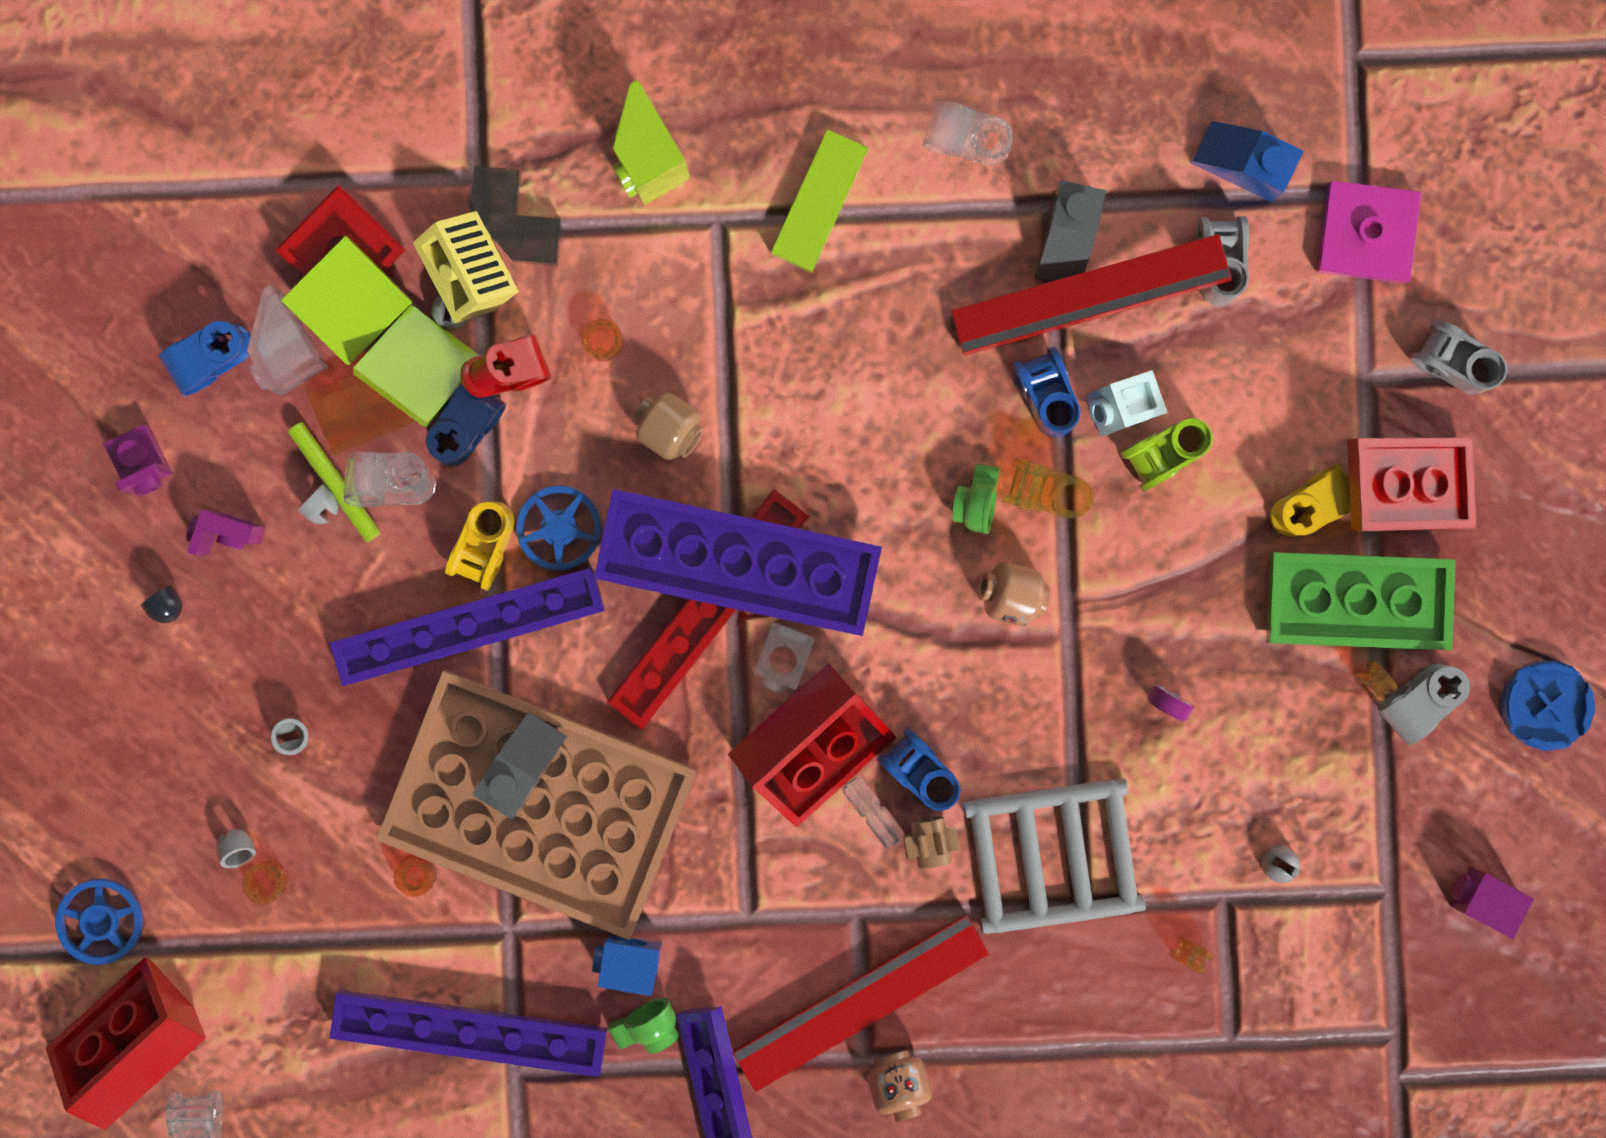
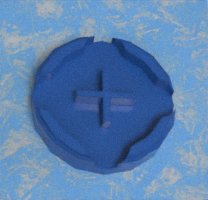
M1552 660L1530 662L1517 669L1505 683L1500 698L1501 718L1509 733L1524 745L1544 751L1565 749L1572 745V742L1576 741L1580 736H1583L1591 726L1595 713L1594 693L1589 683L1585 682L1584 678L1579 674L1580 672L1570 665Z

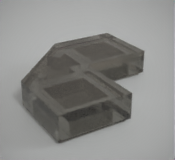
M474 166L470 211H477L489 234L508 257L515 263L558 266L562 220L518 215L521 171Z

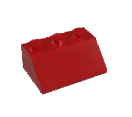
M828 663L727 755L749 784L797 828L887 747L896 736L847 681Z
M144 957L45 1049L65 1112L106 1130L182 1059L192 1052L206 1036L194 1006L150 959Z

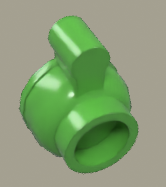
M976 464L972 485L970 487L958 486L953 505V522L964 523L966 528L971 531L989 534L996 506L1000 467Z
M661 997L644 1003L630 1013L628 1017L613 1021L607 1028L619 1049H624L634 1043L643 1045L649 1054L668 1048L679 1037L675 1027L676 1015L671 1003L667 998Z

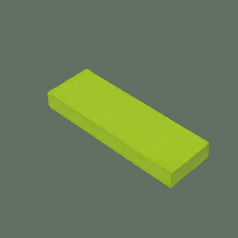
M827 129L771 251L772 256L813 273L866 157L868 147Z

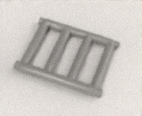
M1126 779L1105 780L963 802L962 807L966 818H971L985 910V918H981L980 924L982 934L1044 927L1126 915L1146 910L1143 896L1137 895L1123 800V795L1128 794V782ZM1105 799L1119 897L1093 901L1078 803ZM1060 805L1074 904L1048 907L1034 809ZM1016 812L1030 910L1003 914L989 816Z

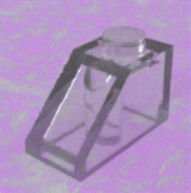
M269 285L262 290L247 350L249 357L254 365L249 367V370L262 390L269 388L270 392L284 395L328 367L299 318L281 301L285 297L283 291Z

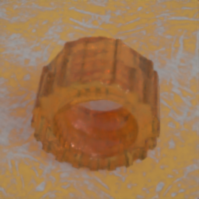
M415 855L403 859L399 863V867L394 870L393 878L396 889H399L407 897L411 896L413 898L427 893L436 882L437 869L434 867V863ZM410 866H416L424 872L425 880L423 884L414 885L407 882L405 876Z

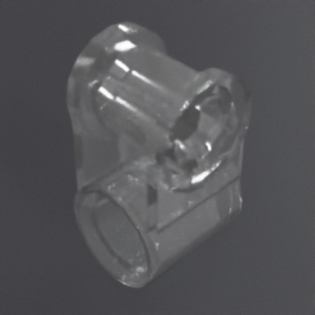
M936 100L922 145L939 154L961 157L984 165L994 166L1002 163L1008 157L1013 142V132L1011 126L1000 117L972 110L956 102ZM990 132L998 134V142L1000 144H996L994 150H987L985 148L984 139L989 137Z
M353 452L346 456L344 502L349 505L367 508L382 505H418L429 500L435 491L436 483L434 476L427 469L422 458L415 453Z
M219 1090L209 1091L208 1095L183 1096L181 1092H171L166 1106L168 1138H222L223 1099Z

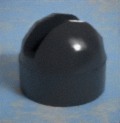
M172 585L161 589L140 605L150 619L159 623L175 621L182 610L181 598Z

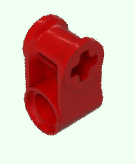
M527 335L509 342L495 344L486 349L483 355L473 357L464 362L460 370V378L464 388L477 398H485L509 391L518 392L526 390L552 378L536 335Z

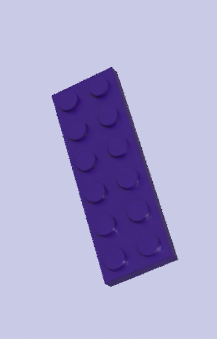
M613 489L594 579L863 636L882 546Z

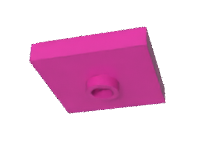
M1330 181L1327 184L1316 273L1403 284L1410 282L1421 192Z

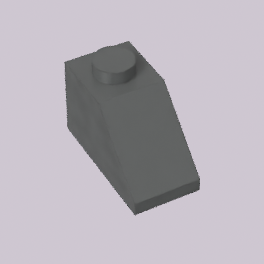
M1061 180L1054 191L1035 278L1052 282L1085 272L1096 238L1106 190Z
M528 712L497 754L472 795L512 820L520 813L568 736Z

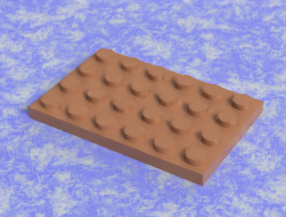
M444 670L376 840L630 940L698 769ZM530 712L568 737L520 813L511 820L472 794L497 754L527 713Z

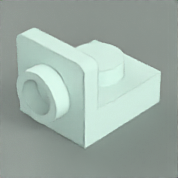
M1153 371L1109 384L1087 394L1090 416L1102 437L1168 413Z

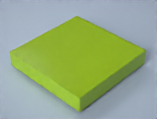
M345 236L281 300L348 366L413 302L348 236Z
M411 304L354 366L353 374L424 428H427L447 406L451 396L462 383L460 370L464 362L480 355Z

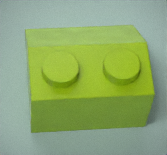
M639 80L634 81L629 85L613 146L619 162L613 164L612 167L629 198L638 194L643 205H646L691 178L684 157Z

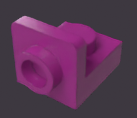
M143 424L103 443L120 478L119 481L115 482L119 492H135L137 497L143 496L162 487L160 480L173 474L150 425Z
M200 510L199 516L192 518L187 529L186 540L190 542L187 552L195 556L209 555L216 534H218L217 543L243 550L244 544H260L265 526L216 510Z

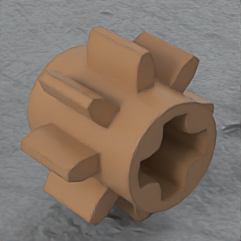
M942 816L928 817L910 822L912 833L902 835L907 859L916 858L917 866L921 869L950 864V852L960 850L955 826L945 827L944 817Z

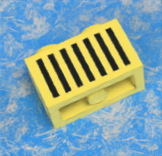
M477 211L435 222L413 242L454 323L493 312L519 292Z

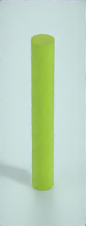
M301 422L293 426L288 431L289 435L325 486L334 494L338 504L366 543L376 538L381 533L305 424Z

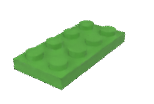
M1270 552L1266 643L1452 650L1456 559Z

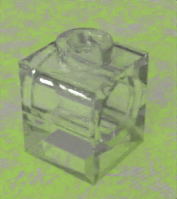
M773 621L754 671L755 675L762 677L759 685L785 694L787 687L797 690L816 638ZM788 647L793 650L797 662L792 670L779 672L772 667L770 655L774 649Z

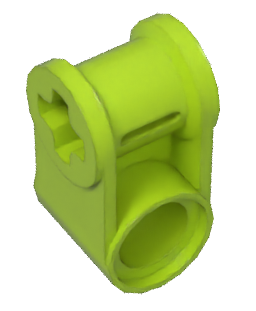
M1188 418L1171 425L1158 434L1154 433L1120 454L1123 459H1129L1142 481L1140 488L1145 492L1179 472L1178 470L1204 456L1212 446L1213 434L1210 427L1204 421L1197 418ZM1184 427H1191L1199 434L1200 444L1194 452H1187L1179 445L1178 435Z

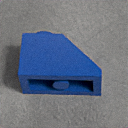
M1212 121L1191 164L1273 202L1285 192L1304 151L1261 130Z

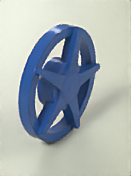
M566 486L547 487L534 493L522 506L517 519V538L524 553L537 565L550 570L572 569L586 562L596 551L602 533L600 514L591 499L582 492ZM554 493H566L576 497L565 511H552L541 500L542 497ZM581 501L588 507L593 517L594 535L578 529L574 514ZM536 503L544 518L539 530L525 536L526 516L531 507ZM544 538L546 542L554 545L556 563L541 559L532 551L527 542ZM575 538L592 541L588 549L580 557L571 562L563 563L565 545L570 544Z
M93 879L77 885L64 896L56 913L55 924L58 938L70 955L82 962L100 965L122 958L135 947L142 934L144 917L139 900L125 885L110 879ZM95 887L93 905L85 910L68 908L72 899L79 892ZM104 887L121 894L130 906L115 909V907L106 903ZM133 912L134 929L130 940L126 944L117 929L120 924V918ZM65 916L79 920L80 929L85 935L79 948L75 946L68 936ZM106 938L120 950L107 956H95L85 953L93 941H101Z

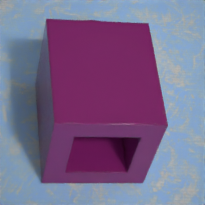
M1470 867L1468 873L1462 874L1456 881L1452 890V897L1454 899L1450 907L1514 939L1534 898L1482 871Z

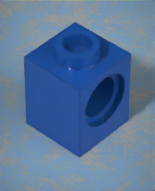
M609 934L605 945H597L595 949L592 972L600 973L597 987L652 996L656 984L662 943L632 937L628 940L614 934Z

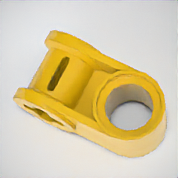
M1338 463L1320 472L1305 482V485L1278 500L1273 505L1270 511V522L1278 534L1285 537L1308 535L1329 522H1333L1350 513L1349 475L1343 465ZM1300 508L1302 515L1298 517V523L1292 524L1289 517L1294 515V509Z
M491 501L479 503L472 508L462 533L449 556L445 574L449 576L459 574L480 583L481 589L490 590L500 570L505 549L515 526L514 513L510 507L501 502ZM489 509L498 512L502 520L500 530L494 535L487 533L481 524L483 514Z

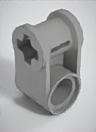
M1237 216L1235 221H1209L1208 217L1198 218L1196 240L1220 234L1231 279L1234 284L1233 291L1230 292L1222 291L1216 285L1201 289L1202 297L1212 305H1228L1243 293L1248 285L1249 224L1246 216Z
M1439 319L1433 320L1430 325L1432 332L1420 353H1414L1410 360L1422 371L1441 378L1471 395L1481 394L1499 386L1505 380L1507 374V363L1499 352L1470 337L1459 327ZM1474 361L1482 362L1487 367L1488 379L1485 383H1481L1474 378L1472 374Z
M1439 663L1430 664L1406 685L1389 695L1379 705L1377 710L1407 745H1413L1426 737L1443 718L1465 701L1470 691L1469 679L1458 668ZM1440 676L1449 679L1445 684L1449 689L1446 694L1437 692L1441 688L1440 683L1437 681Z

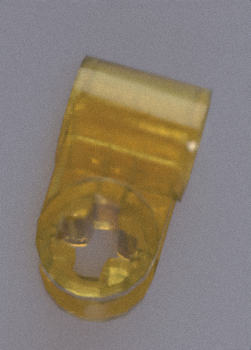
M1014 459L1012 465L1016 468L1009 494L1003 495L1002 503L1035 513L1042 512L1069 520L1079 518L1090 510L1094 494L1091 486L1085 480L1054 471L1052 468L1038 463ZM1030 476L1031 482L1028 488L1027 495L1025 496L1024 490L1027 484L1028 477ZM1074 486L1081 491L1083 504L1077 511H1068L1060 504L1059 494L1064 487Z

